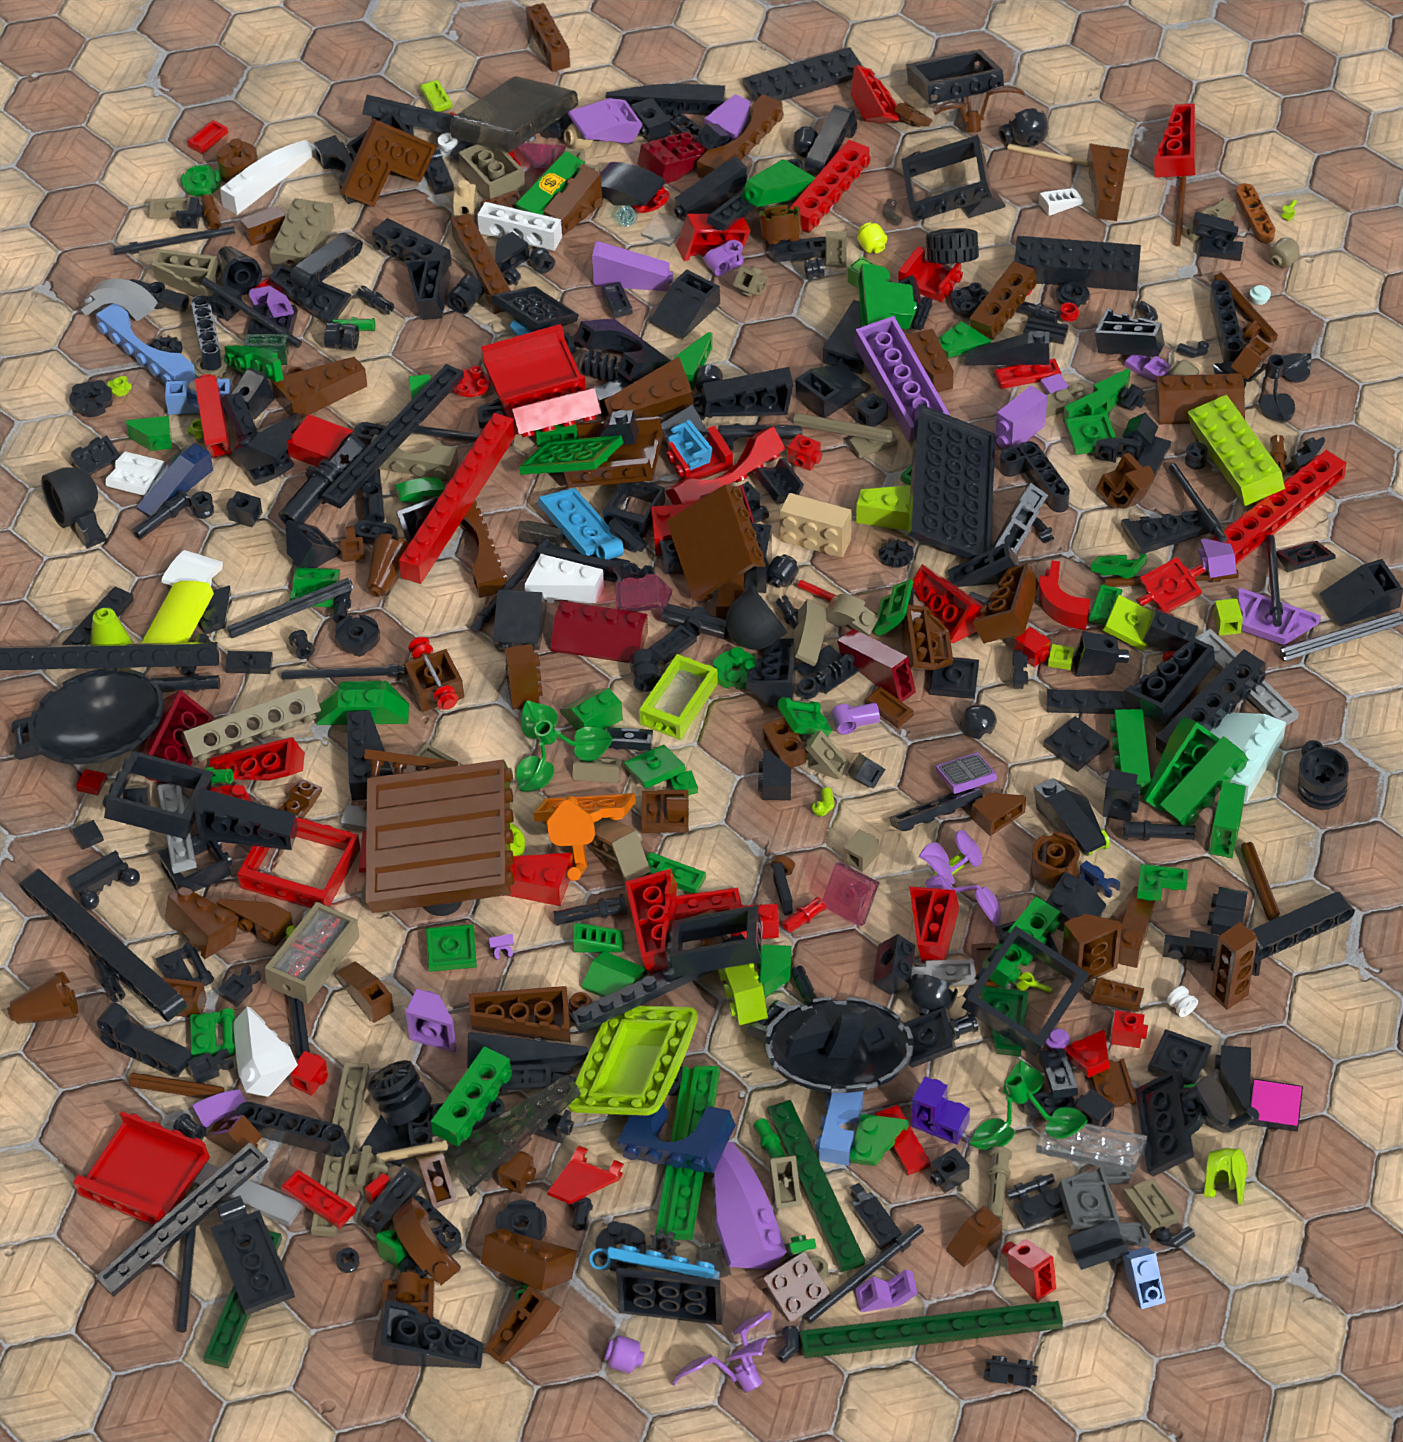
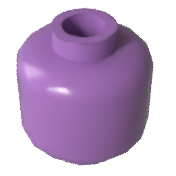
M618 1335L614 1340H609L604 1359L608 1360L607 1363L610 1368L625 1373H632L635 1366L641 1367L645 1352L640 1351L641 1345L639 1341Z

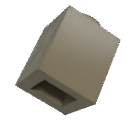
M859 829L843 847V862L863 872L879 854V839Z

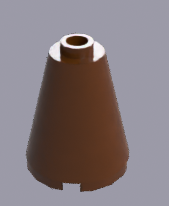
M379 534L374 541L366 581L368 593L374 597L385 596L401 577L399 559L410 544L402 538H399L397 541L391 539V534Z
M63 971L58 972L10 1001V1007H7L10 1020H15L17 1024L78 1017L76 1015L79 1012L74 990H70L66 985L70 983L67 975Z

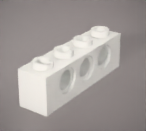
M488 202L484 203L477 215L481 234L502 238L513 231L525 240L528 245L544 247L555 251L562 239L561 219Z

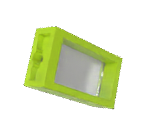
M677 654L639 709L640 725L681 740L717 686V669Z

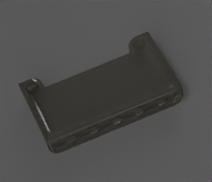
M514 76L455 115L449 124L451 137L510 153L577 107V92L532 79Z

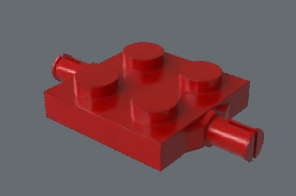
M1176 557L1141 576L1139 582L1146 590V594L1136 599L1137 604L1144 606L1149 602H1153L1158 608L1171 612L1201 595L1202 590L1197 585L1195 577L1205 573L1203 565L1199 564L1189 570Z

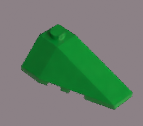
M1183 716L1169 738L1143 800L1163 812L1164 810L1160 804L1220 738L1199 723Z

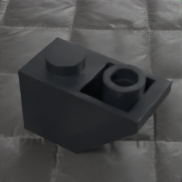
M763 750V759H759V773H763V777H758V791H763V800H791V767L769 750Z

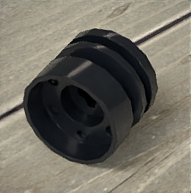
M1317 747L1309 750L1302 756L1299 764L1298 795L1306 805L1318 810H1329L1337 807L1344 801L1347 794L1349 764L1345 756L1339 751L1328 747Z
M408 1060L397 1061L380 1069L370 1078L366 1086L375 1104H379L378 1108L386 1123L391 1126L401 1125L417 1118L427 1110L432 1102V1097L424 1083L420 1081V1076L413 1063Z

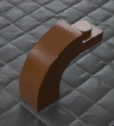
M412 1197L393 1213L395 1230L402 1244L423 1271L426 1269L440 1285H443L460 1271L461 1266L436 1239L429 1226L430 1215Z

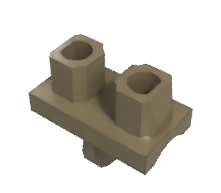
M370 1145L363 1146L362 1153L351 1154L350 1167L353 1171L358 1170V1174H348L345 1181L349 1191H360L364 1198H366L365 1188L382 1173L387 1176L389 1173V1168L383 1164V1159H377L371 1153L372 1147Z

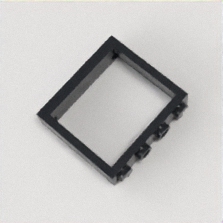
M981 49L906 64L909 85L928 104L982 94L992 88L1004 86L1003 70ZM976 71H982V72H980V73L970 74V75H966V76H961V77L946 79V80L937 81V82H932V83L930 82V81L938 80V79H942V78L957 76V75L966 74V73H971V72H976ZM931 94L937 95V99H931Z
M978 135L901 159L909 208L915 222L993 198L984 148ZM976 157L980 176L979 182L916 201L912 177Z
M132 751L129 759H124L122 771L119 770L117 772L115 783H111L109 795L105 794L102 803L103 807H105L104 818L186 840L196 821L195 807L201 788L211 789L213 772ZM132 774L194 789L182 814L120 798Z
M1015 925L1011 933L1006 931L1000 939L999 944L1002 946L999 951L994 949L986 960L990 963L986 969L981 967L974 979L978 981L974 987L969 985L964 992L963 997L966 1000L961 1008L1036 1056L1090 974ZM1013 943L1072 981V984L1037 1036L977 997Z

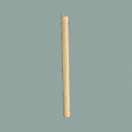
M1013 144L1008 145V150L1087 166V160Z

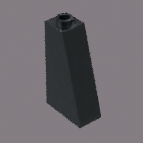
M737 156L723 163L675 197V207L673 209L675 216L684 222L687 214L713 213L745 188L747 167Z
M853 300L823 347V363L831 366L843 364L852 372L861 375L865 363L854 345L855 331L861 328L859 301Z

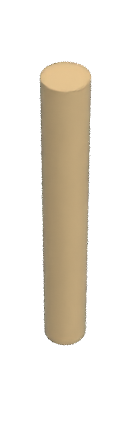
M446 1140L382 1152L377 1154V1159H383L384 1163L445 1151L448 1149V1144Z

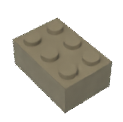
M493 137L458 152L460 171L472 184L476 185L478 191L487 200L516 190L519 192L525 189L524 170Z

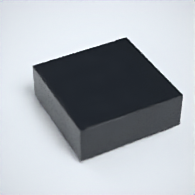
M94 820L72 829L82 850L104 841L103 835Z

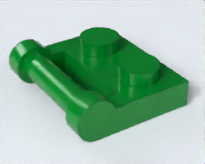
M786 697L779 699L778 708L794 733L814 735L815 732L822 730L828 737L832 732L827 719L820 712L821 705L819 702H798Z
M225 1008L220 1012L190 1015L191 1053L193 1058L209 1052L214 1057L223 1049H228L229 1056H233L236 1053L235 1044L233 1043L232 1021L235 1019L233 1009ZM223 1023V1044L221 1046H217L216 1024Z

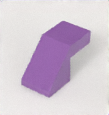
M271 286L250 290L249 296L253 304L267 303L274 318L294 313L287 296Z
M906 1269L888 1282L873 1276L855 1289L859 1308L862 1312L899 1307L918 1294L913 1272Z

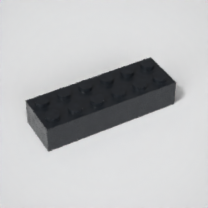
M1017 236L1014 262L1033 268L1037 284L1062 285L1067 282H1078L1087 288L1137 291L1141 245Z

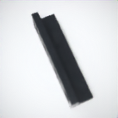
M549 545L548 547L540 546L537 552L538 558L543 554L602 569L603 579L615 583L618 576L613 572L612 568L616 565L626 566L630 563V560L620 558L608 560L598 558L596 554L590 556L583 555L578 550Z

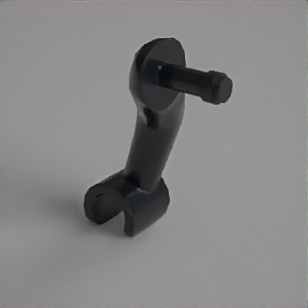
M1036 517L1032 525L1040 530L1039 537L1041 541L1045 544L1054 540V537L1051 535L1052 527L1048 528L1041 519Z

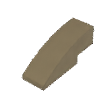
M809 599L798 610V625L794 629V652L796 658L815 666L825 631L826 608Z

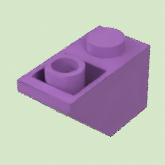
M1201 539L1202 548H1198L1199 559L1202 561L1204 569L1208 571L1210 578L1237 573L1235 555L1231 544Z

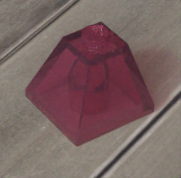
M517 142L516 145L534 168H541V172H546L564 153L566 145Z

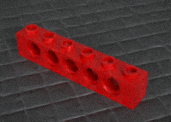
M848 139L789 208L794 209V206L800 208L802 231L810 233L814 227H817L824 215H827L831 207L840 200L841 195L848 191L851 183L859 178L862 170L869 166L871 156H869L870 147Z

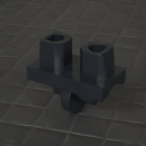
M628 563L626 566L616 565L612 568L613 572L618 576L616 584L623 593H630L633 589L649 591L653 588L650 582L655 577L652 566L645 565L643 568H638L635 563Z

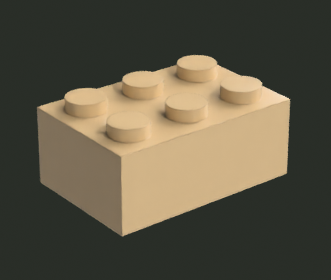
M789 493L780 510V541L842 558L851 541V509Z

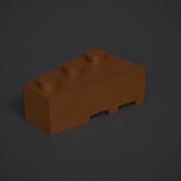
M185 886L168 895L165 919L180 935L185 934L189 938V944L192 947L196 946L201 951V956L204 959H207L235 941L239 917Z

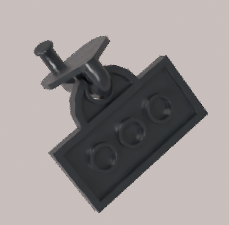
M1174 1069L1136 1088L1147 1173L1153 1177L1194 1157L1191 1135L1197 1132L1204 1122L1219 1132L1230 1133L1253 1120L1259 1119L1257 1109L1248 1107L1245 1113L1230 1120L1225 1092L1220 1083L1208 1075L1203 1077L1195 1086L1184 1088L1182 1073Z

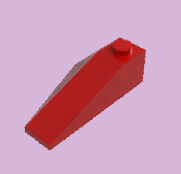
M922 564L912 580V586L920 601L924 602L925 606L932 611L931 614L938 618L949 630L951 643H955L977 632L973 621L976 617H981L982 613L980 610L983 605Z
M289 737L210 758L209 767L214 769H231L233 771V779L271 781L302 772L305 753L294 738Z

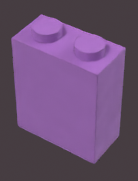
M1029 386L999 410L996 419L995 443L1001 448L1006 449L1026 442L1045 427L1047 395L1033 386Z

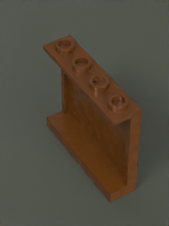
M659 416L637 418L636 422L639 433L636 444L621 445L597 469L564 472L568 488L652 481L664 434ZM604 422L576 424L578 439L595 437L597 430Z
M724 484L667 520L693 600L707 602L713 598L711 592L754 566H766L763 552L759 548L756 539V532L749 519L750 514L743 501V494L737 486Z

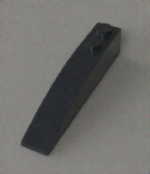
M687 83L646 85L606 92V99L626 100L631 108L632 104L653 98L661 109L670 106L683 114L709 115L726 102V85Z

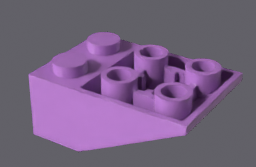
M609 98L568 112V115L582 133V136L588 140L595 139L604 142L613 141L632 144L642 127V123L626 100Z

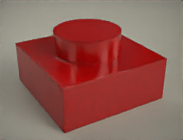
M382 1173L365 1188L367 1202L370 1205L375 1202L391 1182L386 1174Z

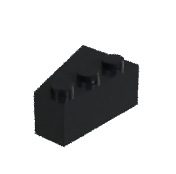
M1109 308L1106 309L1095 331L1098 353L1154 357L1160 355L1165 345L1161 323L1141 317L1138 320L1132 319L1126 313L1118 315Z

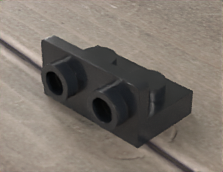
M106 435L102 438L96 437L84 448L78 447L73 450L69 463L71 466L75 465L76 468L92 475L114 463L121 455Z

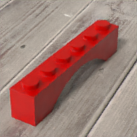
M774 426L765 428L747 439L740 458L723 475L712 480L684 479L665 490L672 505L694 504L701 500V495L712 493L724 484L730 485L734 481L738 483L746 479L748 472L751 470L756 472L757 468H763V463L767 460L769 462L776 460L780 457L779 453L786 448Z

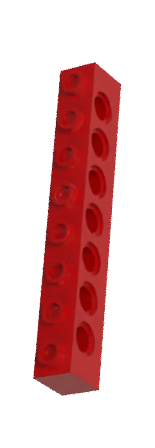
M1326 449L1320 455H1316L1309 464L1302 466L1294 476L1288 477L1284 482L1285 489L1269 495L1263 500H1259L1255 507L1250 511L1244 512L1235 523L1229 524L1226 530L1223 531L1227 536V541L1224 543L1231 544L1235 555V564H1238L1264 543L1268 535H1274L1345 477L1347 462ZM1214 536V538H1213L1212 540L1219 542V540L1217 539V537Z

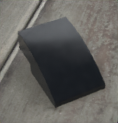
M610 162L601 172L602 198L611 199L613 205L645 206L666 183L664 178L649 170L622 162Z

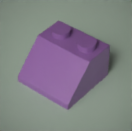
M416 989L405 1011L409 1040L455 1053L457 1048L453 1020L440 995L432 991Z

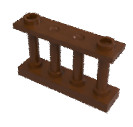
M365 749L364 756L365 759L370 760L369 764H372L370 778L380 776V769L384 762L393 763L395 768L394 774L404 773L407 765L416 766L417 771L460 765L458 761ZM358 800V805L363 806V810L367 811V801Z

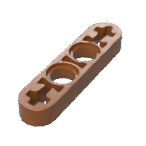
M1247 183L1238 185L1236 199L1256 239L1262 243L1272 242L1275 238V227L1255 188ZM1248 205H1255L1257 207L1249 208ZM1261 218L1264 221H1255L1254 219Z

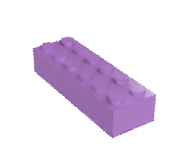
M894 316L856 329L854 345L908 442L913 441L915 409L919 404L950 415Z

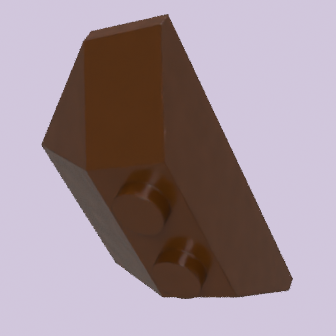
M908 604L906 615L903 619L901 641L903 654L908 656L911 670L928 672L952 665L954 660L949 630L938 618L931 614L932 611L928 607Z

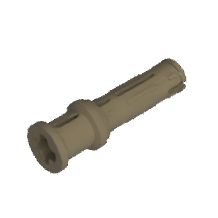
M993 1147L989 1152L991 1167L988 1168V1176L991 1182L988 1209L1002 1221L1005 1185L1011 1173L1008 1167L1009 1160L1012 1158V1151L1006 1147Z

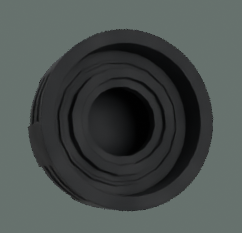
M65 467L42 475L41 483L45 500L52 516L60 527L71 526L75 524V517L90 510L94 511L98 501V490L89 474L78 468Z
M752 586L731 603L727 611V630L731 638L744 648L751 650L766 648L787 633L777 616Z

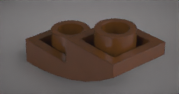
M302 779L290 790V798L279 809L295 813L297 818L303 819L321 794L322 787Z

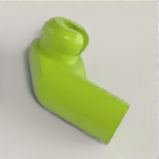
M829 787L821 790L822 801H817V805L815 803L812 805V811L818 817L825 816L835 806L833 792Z

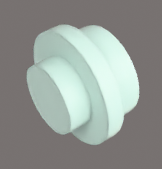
M1259 285L1251 288L1250 297L1255 304H1265L1270 299L1271 291L1267 287Z

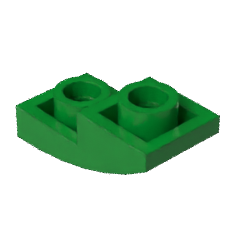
M437 477L413 479L395 486L399 500L406 503L421 502L423 495L427 497H440L445 490L440 478Z

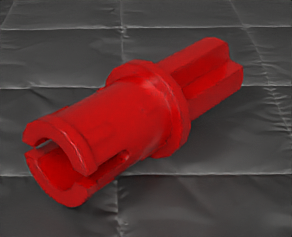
M816 897L804 907H798L796 913L782 922L784 930L792 933L803 924H809L813 917L826 909L825 903L823 901L818 903L821 898Z

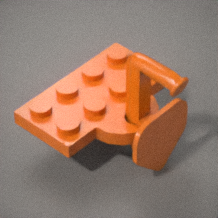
M635 793L545 798L533 812L534 822L542 821L543 824H547L549 838L552 843L557 846H573L575 867H571L567 872V876L571 881H577L587 869L584 845L591 843L595 837L594 822L610 817V820L624 818L636 803Z

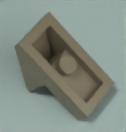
M822 730L815 732L805 747L813 757L808 767L834 779H840L850 763Z

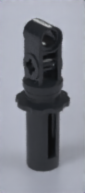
M353 432L341 441L339 447L327 460H321L318 467L309 466L306 469L305 474L308 480L278 513L279 518L285 525L287 520L305 523L323 502L322 494L367 448Z

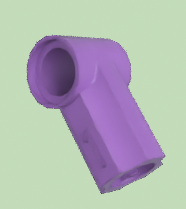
M877 703L856 707L840 704L834 707L831 712L837 731L840 734H849L858 726L880 722Z

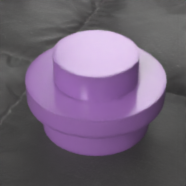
M1055 1028L1045 1043L1051 1051H1056L1057 1048L1068 1046L1070 1037L1065 1030Z

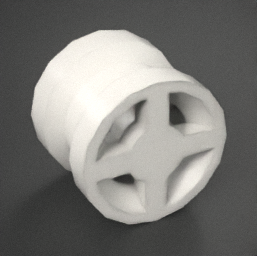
M445 133L438 138V145L443 158H453L450 153L458 143L457 137L454 134Z
M1180 986L1171 992L1167 998V1003L1170 1007L1176 1008V1013L1180 1017H1185L1196 1008L1198 1000L1194 996L1189 995V991L1185 986Z

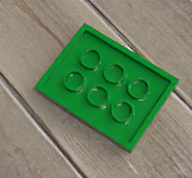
M622 435L547 441L518 467L520 475L597 469L623 444Z

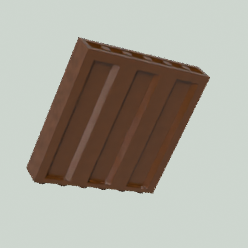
M504 759L367 778L366 904L372 913L511 895V886L514 885V874L511 871V865L514 864V855L511 850V844L514 843V835L512 829H510V823L514 822L513 811L510 809V802H513V791L510 788V782H513V772L511 768H508Z

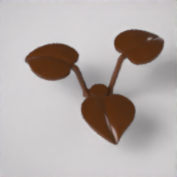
M1001 86L986 92L980 114H978V110L971 109L970 96L966 97L967 105L964 102L935 103L933 105V113L937 115L945 110L960 108L963 121L965 122V132H980L981 120H984V113L990 95L1007 92L1025 95L1024 91L1018 87Z

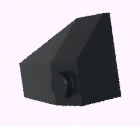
M1027 332L966 350L965 365H1050V332Z
M299 413L282 417L249 435L242 436L238 440V444L233 451L246 470L280 460L289 447L287 440L292 439L293 434L291 431L298 424L300 419Z
M780 638L765 649V655L762 659L758 658L754 669L750 668L747 672L746 687L770 707H778V701L782 697L790 698L794 701L796 671L794 638Z
M385 1300L375 1335L372 1360L401 1366L481 1368L484 1343L457 1329L451 1330L439 1323L440 1320L432 1317V1319L417 1312L419 1309L412 1305Z

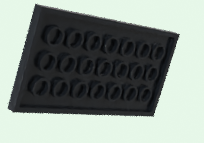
M921 404L916 407L907 536L967 559H972L991 550L995 433Z

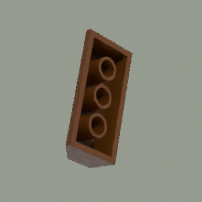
M1242 373L1157 376L1155 398L1159 425L1190 424L1188 411L1224 395L1230 398L1245 419V388Z

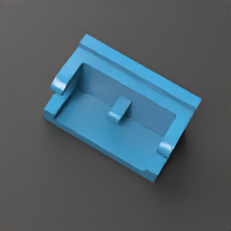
M690 420L671 429L672 433L677 434L668 437L667 442L672 441L690 470L710 463L712 447Z

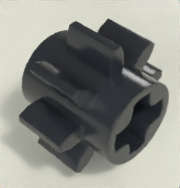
M1131 384L1129 388L1124 386L1119 393L1123 397L1120 402L1132 410L1136 406L1142 408L1146 402V399L1143 397L1145 391L1134 384Z
M660 1229L658 1235H650L653 1240L652 1244L647 1246L648 1249L664 1254V1259L668 1260V1257L671 1255L678 1256L675 1250L676 1246H680L681 1243L672 1240L675 1237V1233L671 1231L666 1235L665 1231ZM662 1241L668 1245L667 1249H663L660 1246Z

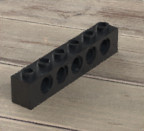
M1243 649L1156 736V750L1163 754L1171 734L1183 716L1199 723L1208 731H1211L1213 728L1216 729L1221 724L1222 719L1227 714H1231L1237 704L1242 699H1246L1257 684L1260 685L1266 677V663Z

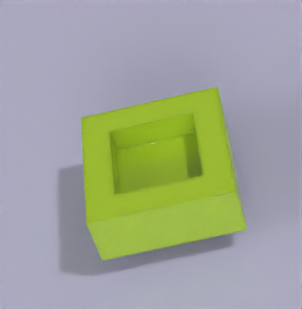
M1052 644L1048 667L1071 670L1075 647Z

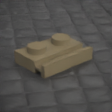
M1154 1178L1133 1185L1130 1189H1123L1122 1197L1148 1233H1151L1156 1228L1167 1227L1180 1221L1181 1214Z

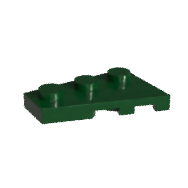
M986 986L982 988L980 995L983 1001L1025 1027L1029 991ZM989 1026L996 1054L1021 1057V1046Z

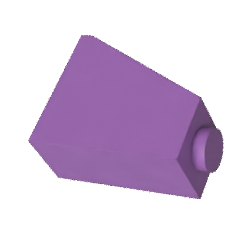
M734 94L705 118V125L718 123L732 135L727 142L728 144L745 132L751 118V102Z

